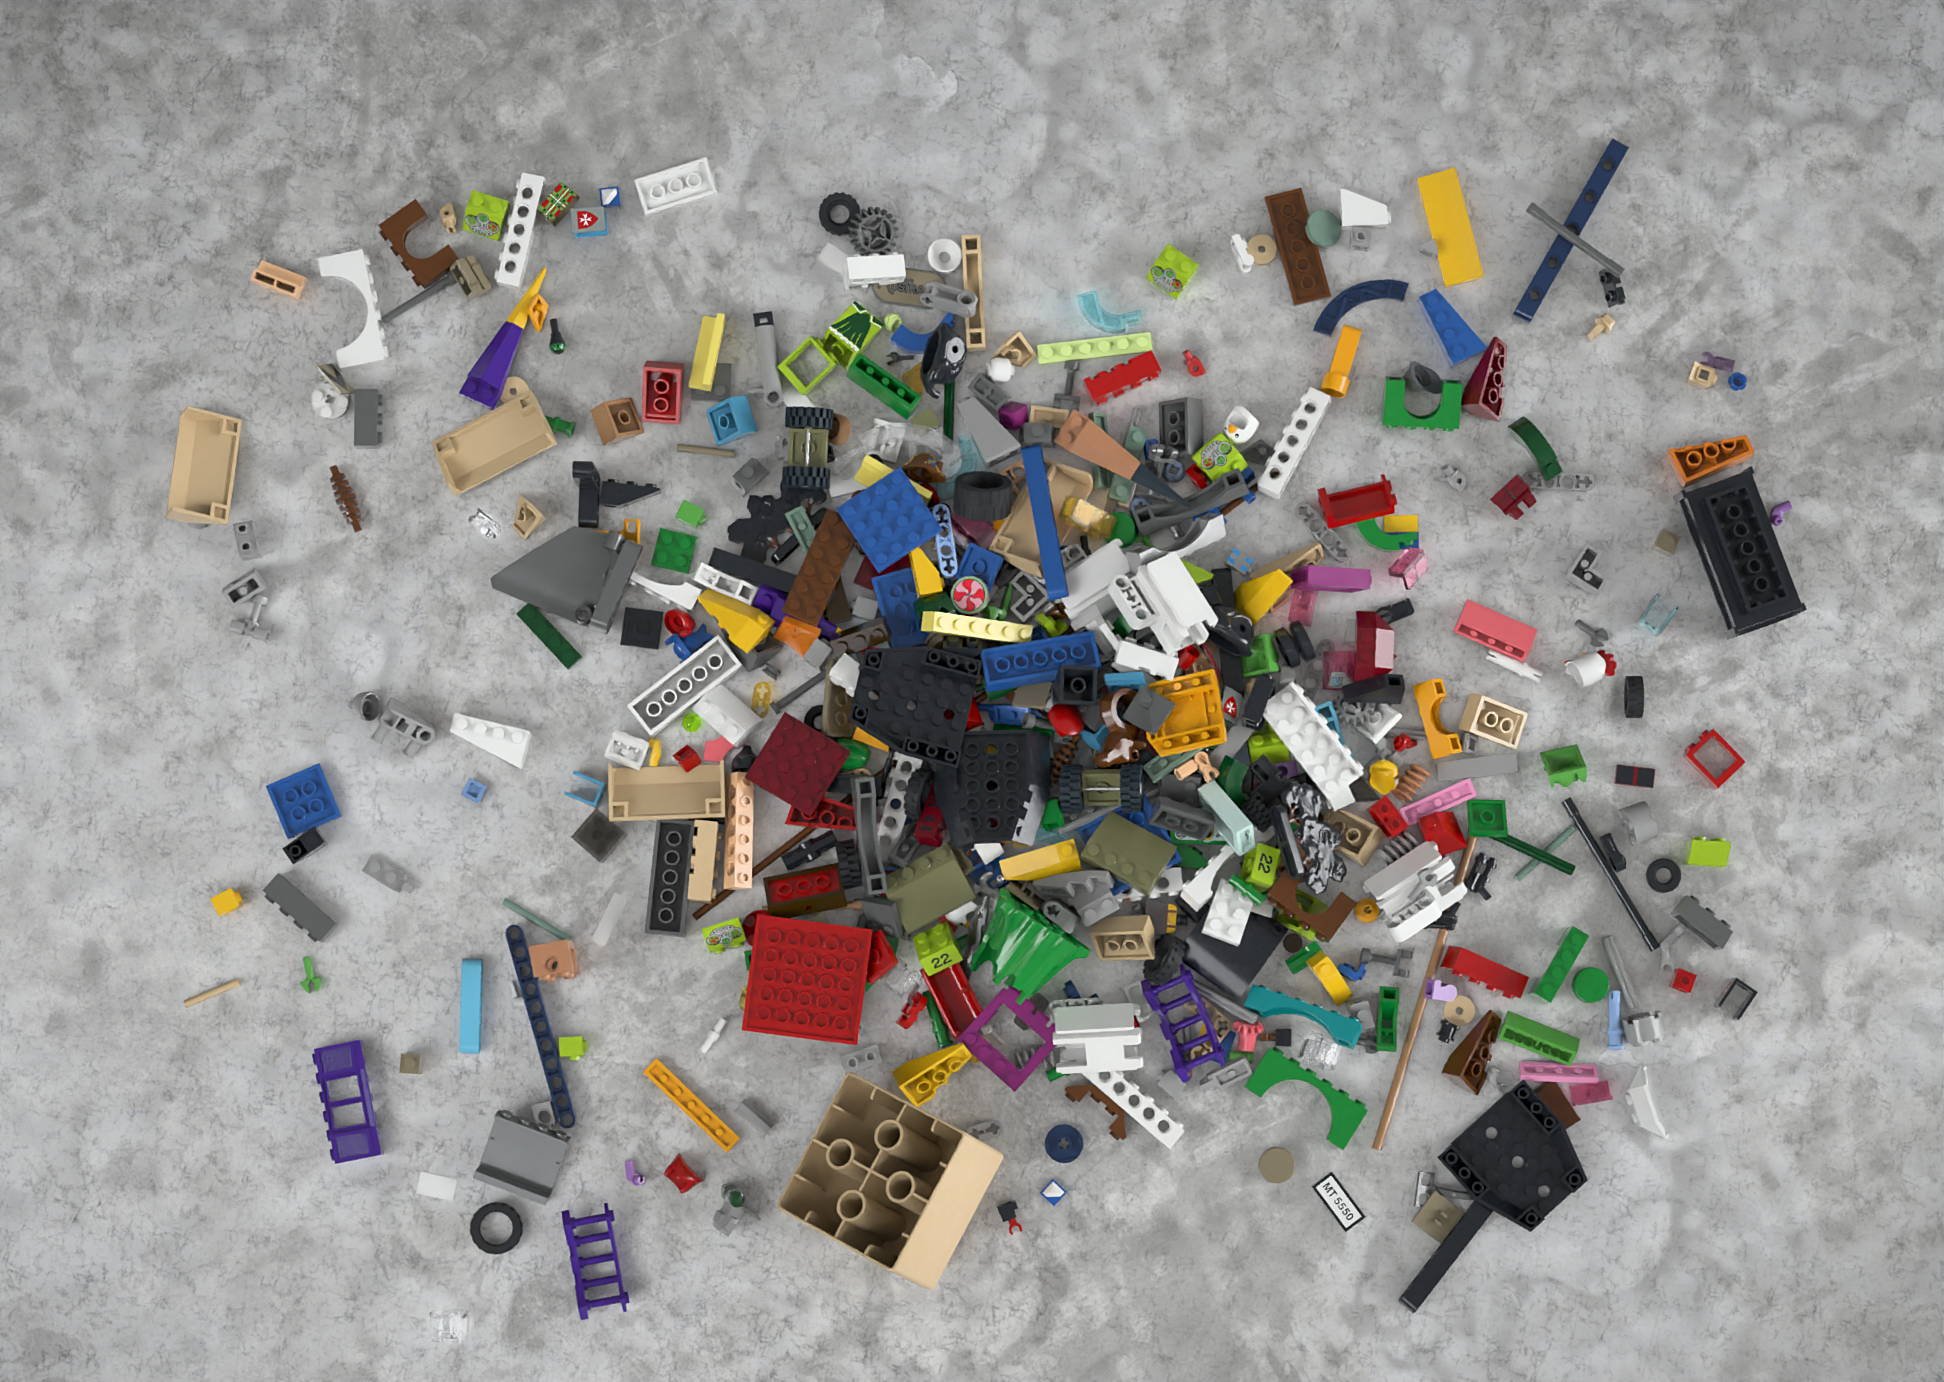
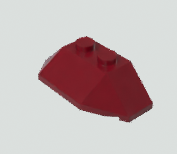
M1356 611L1353 683L1381 674H1388L1393 669L1395 631L1375 611Z

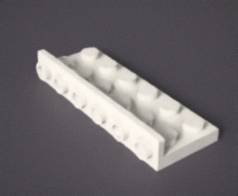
M1292 681L1268 700L1263 717L1329 801L1364 774L1362 771L1363 766L1358 760L1354 761L1352 759L1350 749L1345 744L1342 746L1336 731L1328 728L1326 718L1322 714L1318 715L1315 711V704L1311 699H1306L1303 695L1304 690L1298 683L1294 684Z

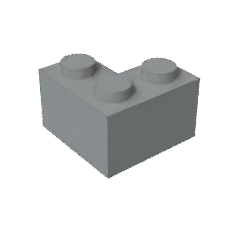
M1589 543L1584 544L1564 575V578L1596 598L1609 580V578L1593 569L1603 552Z
M1022 570L1010 581L1012 587L1022 596L1010 608V612L1022 624H1025L1049 598L1047 591L1029 573Z

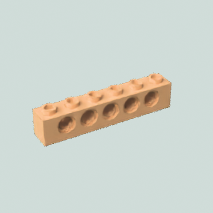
M745 772L726 774L723 889L741 891L752 888L754 784L745 779L747 774Z

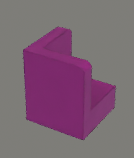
M1011 401L998 410L999 422L1005 429L1016 431L1023 423L1029 421L1027 404Z

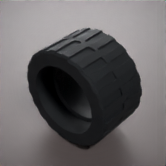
M972 471L960 474L955 478L953 511L964 519L978 522L998 521L1008 517L1011 512V480L999 473Z

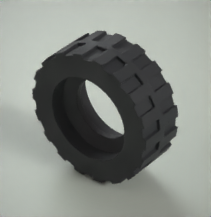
M835 192L832 195H828L827 198L823 199L819 207L821 225L825 228V231L830 232L832 235H848V233L852 232L848 227L854 226V223H851V219L857 220L855 214H861L856 199H853L851 195H847L844 192ZM837 205H843L849 211V217L843 223H836L831 219L830 212Z
M1642 676L1625 677L1624 712L1626 718L1643 717L1644 683Z

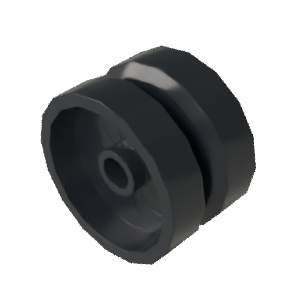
M1299 620L1289 624L1290 634L1283 627L1273 632L1277 637L1275 640L1282 657L1292 669L1301 664L1300 656L1306 662L1316 658L1308 634Z

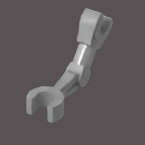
M1682 922L1673 929L1669 936L1660 942L1662 959H1660L1659 970L1661 973H1664V966L1666 964L1670 965L1671 972L1675 971V965L1669 956V945L1687 928Z

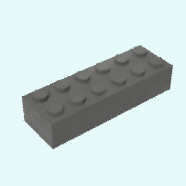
M678 819L656 820L645 924L646 934L685 938L689 875L692 871L691 856L694 853L693 836L696 834L695 821Z

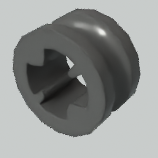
M767 663L766 669L762 671L774 680H777L776 676L781 674V671Z

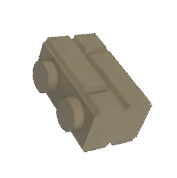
M473 254L455 261L449 268L468 301L485 295L492 288L490 279L485 276L480 262L475 259Z

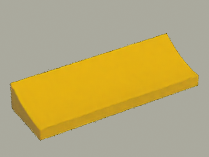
M1452 167L1417 178L1432 239L1435 238L1437 245V260L1445 288L1482 279L1484 274L1456 168Z

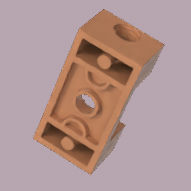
M566 939L528 946L534 978H539V981L545 980V983L557 981L556 977L570 979L575 978V974L580 973L574 942ZM557 962L556 969H553L554 963Z

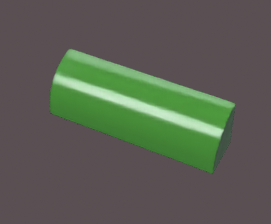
M1510 1011L1506 1013L1498 1036L1501 1040L1567 1066H1571L1578 1052L1580 1042L1579 1038Z

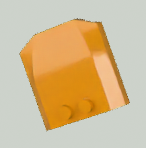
M1214 669L1175 677L1173 681L1166 679L1148 684L1147 688L1176 704L1165 723L1155 735L1146 732L1148 741L1161 757L1227 742L1219 684Z

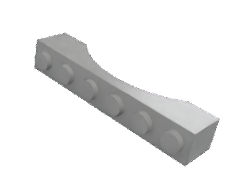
M1209 512L1196 518L1186 535L1172 546L1156 549L1139 545L1126 551L1130 573L1137 574L1139 566L1144 564L1147 566L1148 563L1174 551L1179 558L1187 557L1196 550L1205 549L1208 544L1219 542V539L1227 536L1223 514Z

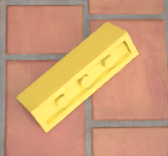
M717 313L716 318L703 316L689 380V388L711 391L726 322L725 314Z
M866 454L854 480L868 488L894 470ZM910 480L927 506L931 500L932 492Z

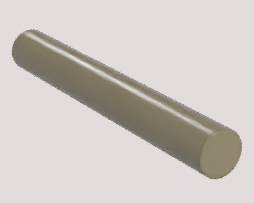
M677 444L678 452L734 458V450Z

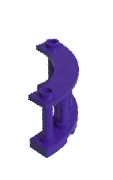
M1182 963L1179 965L1181 975L1168 980L1166 984L1155 986L1151 985L1149 980L1146 979L1141 981L1143 995L1153 1013H1158L1162 1023L1159 1025L1166 1041L1170 1040L1173 1048L1170 1050L1175 1072L1184 1083L1190 1080L1188 1072L1192 1068L1217 1058L1220 1065L1224 1066L1223 1057L1226 1056L1222 1045L1219 1044L1210 1016L1193 982V974L1190 969L1186 970ZM1185 982L1190 991L1189 994L1166 1004L1165 1002L1161 1003L1158 997L1160 992ZM1192 1000L1195 1001L1200 1013L1175 1024L1170 1022L1167 1015L1169 1010ZM1203 1020L1207 1034L1184 1044L1179 1043L1176 1036L1179 1030ZM1205 1042H1211L1213 1051L1191 1061H1185L1183 1054L1187 1050Z
M604 1203L605 1213L575 1219V1217H571L569 1210L561 1211L567 1246H569L571 1255L570 1261L575 1278V1291L581 1320L589 1319L588 1311L591 1308L621 1303L623 1312H627L626 1304L630 1303L628 1291L624 1292L612 1222L615 1221L614 1212L609 1210L608 1203ZM603 1221L607 1222V1232L581 1237L574 1234L576 1226ZM610 1239L613 1253L588 1258L579 1257L577 1247H580L581 1244ZM609 1261L615 1262L617 1275L591 1280L583 1279L581 1269L584 1266ZM618 1283L620 1295L595 1300L586 1299L585 1291L588 1288Z

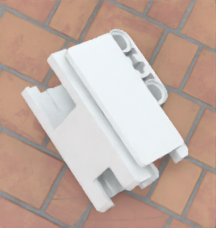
M1120 539L1111 541L1088 557L1077 544L1069 545L1061 550L1069 597L1054 601L1060 605L1062 602L1066 606L1064 611L1072 622L1070 625L1076 633L1084 629L1085 624L1099 614L1103 617L1117 608L1108 592V587L1117 574H1124L1128 578L1136 575L1130 573L1127 555L1125 551L1119 548L1123 545ZM1074 553H1079L1078 557L1071 558ZM1033 575L1042 587H1046L1044 578L1040 579Z
M1175 551L1148 563L1147 566L1145 564L1137 568L1139 570L1138 573L1131 578L1124 574H1117L1108 587V592L1129 626L1135 630L1150 626L1168 656H1176L1178 654L1176 651L1191 644L1197 643V645H1200L1206 641L1209 633L1202 624V621L1206 620L1213 628L1218 622L1214 611Z
M1425 841L1366 880L1361 887L1364 893L1371 892L1377 900H1380L1376 905L1380 909L1383 908V910L1380 911L1378 918L1382 923H1386V927L1395 942L1405 941L1437 920L1442 915V911L1462 899L1463 895L1467 893V888L1463 881L1454 886L1449 880L1454 877L1451 872L1455 869V866L1449 856L1442 859L1441 854L1438 852V846L1434 841ZM1424 868H1428L1430 871L1425 879L1429 880L1433 874H1436L1438 876L1437 883L1434 887H1425L1415 901L1412 902L1407 897L1419 883L1417 873Z
M1101 998L1054 1000L1049 1004L1050 1021L1055 1023L1056 1031L1053 1032V1045L1061 1047L1060 1063H1056L1057 1073L1137 1070L1143 1067V1057H1138L1137 1046L1143 1042L1142 1029L1139 1027L1134 1028V1015H1141L1140 1005L1132 1003L1105 1004Z

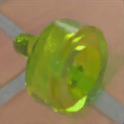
M694 713L686 714L682 719V727L691 733L699 730L701 720L698 715Z

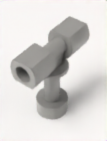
M257 594L253 595L251 602H254V606L249 620L245 619L243 623L232 619L229 631L244 635V633L252 635L254 639L267 642L270 631L259 628L260 624L256 622L262 605L266 606L268 598Z
M1382 737L1376 744L1372 742L1378 748L1375 751L1377 755L1363 766L1362 771L1364 774L1361 777L1366 780L1370 766L1378 760L1385 759L1391 761L1397 768L1405 761L1395 750L1393 751L1387 745L1388 741Z

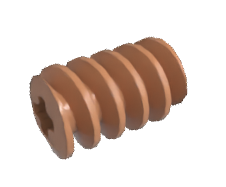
M1411 763L1409 765L1411 770H1405L1406 776L1401 775L1400 780L1402 782H1399L1396 786L1397 788L1391 791L1405 805H1407L1406 799L1413 800L1410 794L1417 795L1415 788L1422 789L1420 781L1427 783L1425 776L1432 777L1427 770L1418 764Z

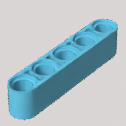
M483 959L462 960L460 1054H480Z

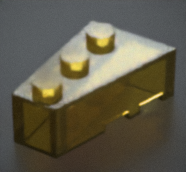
M1067 495L1058 516L1065 521L1064 524L1074 527L1082 534L1090 535L1091 538L1101 540V538L1109 539L1117 519L1080 498Z

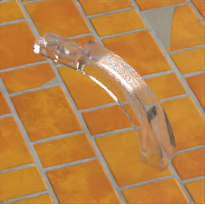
M892 423L876 427L857 437L862 444H856L848 450L850 453L843 457L841 455L836 458L831 467L838 475L874 448L895 441H909L927 446L938 453L950 467L964 458L965 454L951 439L935 429L915 423Z

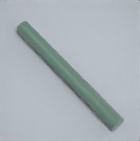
M1571 824L1543 851L1551 854L1576 831V828ZM1532 859L1515 877L1518 881H1521L1541 862Z
M504 899L502 905L559 939L571 940L572 937L509 899Z

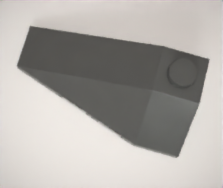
M725 628L721 629L736 658L749 672L765 665L784 647L779 640L773 638V634L769 631L766 638L750 652L746 653L728 638L730 634Z

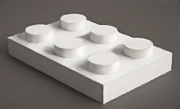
M1221 878L1201 933L1238 946L1253 901L1248 897H1243L1239 890L1228 883L1229 881Z

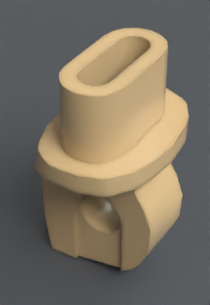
M452 203L441 207L439 213L442 225L447 228L449 234H454L456 232L457 217Z
M1604 313L1601 317L1598 316L1595 319L1596 327L1590 331L1587 337L1593 341L1601 332L1604 334L1611 332V327L1615 325V321L1607 313Z

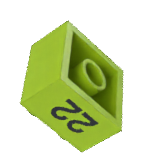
M1258 843L1255 848L1245 853L1240 877L1248 884L1252 883L1253 887L1260 893L1266 891L1276 882L1277 875H1275V872L1281 862V857H1279L1280 850Z
M947 921L912 937L919 962L928 976L963 960L957 937Z

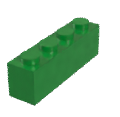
M860 353L849 365L846 374L847 378L908 420L918 408L922 398L921 395Z

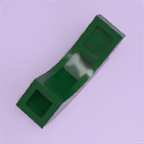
M1523 416L1508 426L1515 441L1522 445L1530 454L1544 480L1549 481L1563 471L1552 447L1530 420Z
M1225 755L1218 770L1217 784L1240 809L1247 801L1242 795L1241 785L1249 767Z

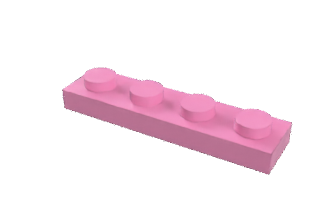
M1470 778L1405 806L1399 809V812L1406 823L1411 826L1417 823V818L1434 812H1442L1476 797L1477 794Z
M1519 1061L1521 1081L1524 1079L1525 1081L1598 1083L1597 1064L1572 1063L1571 1066H1567L1562 1063Z

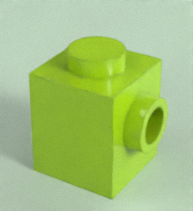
M584 1036L559 1037L560 1057H568L569 1060H580V1056H585V1052L588 1051L587 1040H584Z

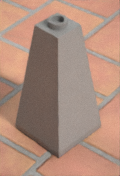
M967 396L959 400L957 409L986 469L1021 453L1020 443L975 397L969 398Z

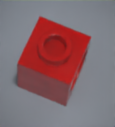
M1677 968L1673 973L1669 987L1686 994L1691 993L1697 975Z

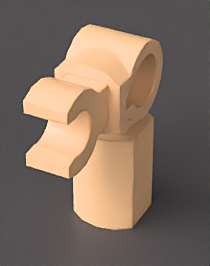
M1200 751L1192 759L1175 768L1174 774L1179 780H1183L1199 769L1204 774V780L1209 783L1212 780L1209 773L1217 778L1219 771L1211 766L1208 755Z

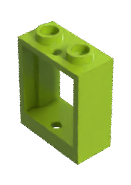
M809 336L777 366L802 395H807L839 365L836 362L838 358L832 351L828 352L823 347L825 343L818 336L816 338ZM813 344L830 365L806 385L790 365Z

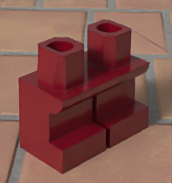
M1519 474L1514 476L1490 499L1505 515L1509 514L1516 521L1524 514L1517 506L1523 501L1528 508H1531L1537 502L1535 496L1531 493L1533 490Z

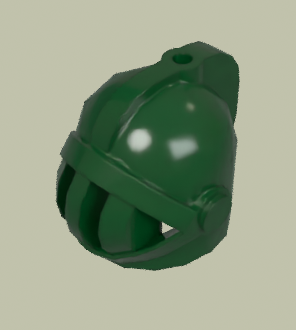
M946 591L920 598L914 604L915 613L921 622L923 612L936 611L957 615Z

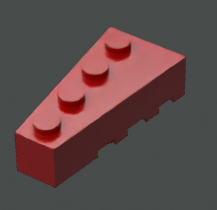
M1152 350L1129 359L1126 365L1124 363L1115 365L1110 369L1111 372L1109 373L1105 370L1097 373L1093 380L1090 377L1083 379L1082 386L1092 406L1097 404L1099 407L1107 403V399L1113 396L1118 398L1124 395V391L1129 388L1135 390L1141 387L1142 382L1146 380L1149 382L1159 378V374H1161V368Z
M823 797L811 818L791 806L785 822L788 826L856 831L854 807Z

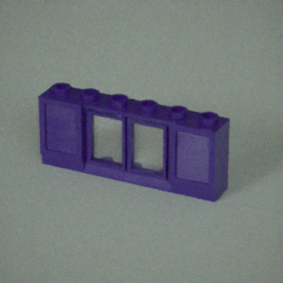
M363 1040L314 1049V1054H312L313 1063L317 1065L318 1069L316 1080L318 1084H321L322 1092H319L320 1101L324 1103L326 1110L323 1111V1118L325 1122H328L329 1130H326L328 1141H331L332 1144L330 1156L332 1161H335V1164L384 1155L379 1139H381L380 1133L377 1131L376 1126L377 1116L373 1110V1095L370 1093L368 1083L370 1078L365 1067L366 1057L362 1051L361 1044H363Z

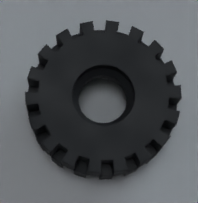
M854 839L835 842L844 890L863 886Z

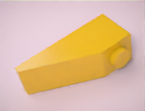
M919 547L910 552L909 558L918 598L942 592V588H945L944 579L939 576L938 570Z
M1321 950L1306 961L1337 1007L1353 996L1337 968Z

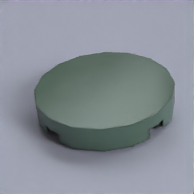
M1320 209L1308 216L1305 231L1312 243L1325 248L1332 246L1339 240L1341 225L1333 213Z

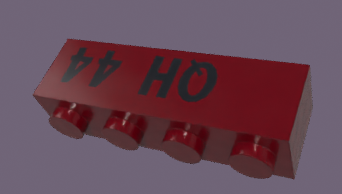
M933 782L914 836L920 844L940 847L942 841L946 838L947 826L935 797Z

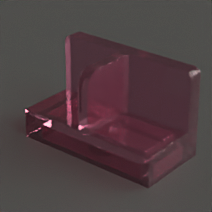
M1407 547L1388 569L1390 576L1403 579L1406 590H1410L1429 568L1424 550Z
M1294 589L1288 620L1291 623L1299 620L1303 626L1311 627L1319 591Z
M1608 1080L1599 1081L1597 1084L1588 1083L1568 1087L1572 1106L1613 1099V1095H1610Z

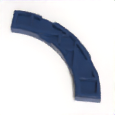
M1390 279L1371 280L1346 289L1336 296L1322 311L1316 321L1313 332L1331 337L1340 319L1351 309L1365 302L1379 299L1403 302L1409 283Z

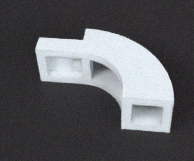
M702 562L699 563L692 580L706 586V588H710L748 605H751L758 590L757 587L724 574Z

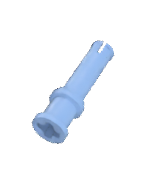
M1608 991L1609 1028H1607V1033L1609 1034V1046H1607V1050L1625 1049V1046L1622 1044L1624 1030L1621 1027V991Z

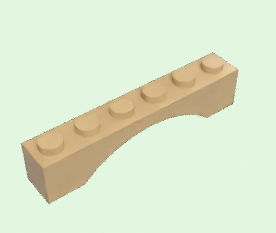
M980 234L961 235L964 290L974 293L978 298L976 313L972 317L965 318L967 352L986 351Z

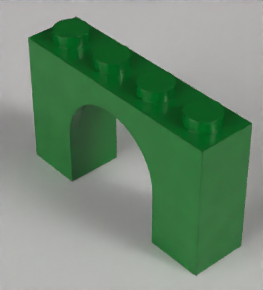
M1385 376L1382 425H1386V428L1405 426V429L1424 427V430L1443 428V431L1449 432L1459 429L1462 381L1442 379L1440 402L1437 408L1427 415H1415L1404 406V377Z
M1574 926L1567 927L1556 944L1559 947L1543 975L1536 979L1528 995L1543 1004L1551 1003L1589 935Z

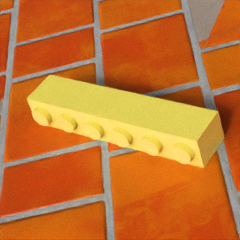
M929 611L923 612L921 631L1018 644L1031 641L1033 626Z

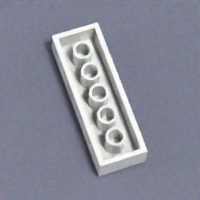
M717 635L627 706L653 738L693 707L704 694L721 685L743 668V666L721 637Z

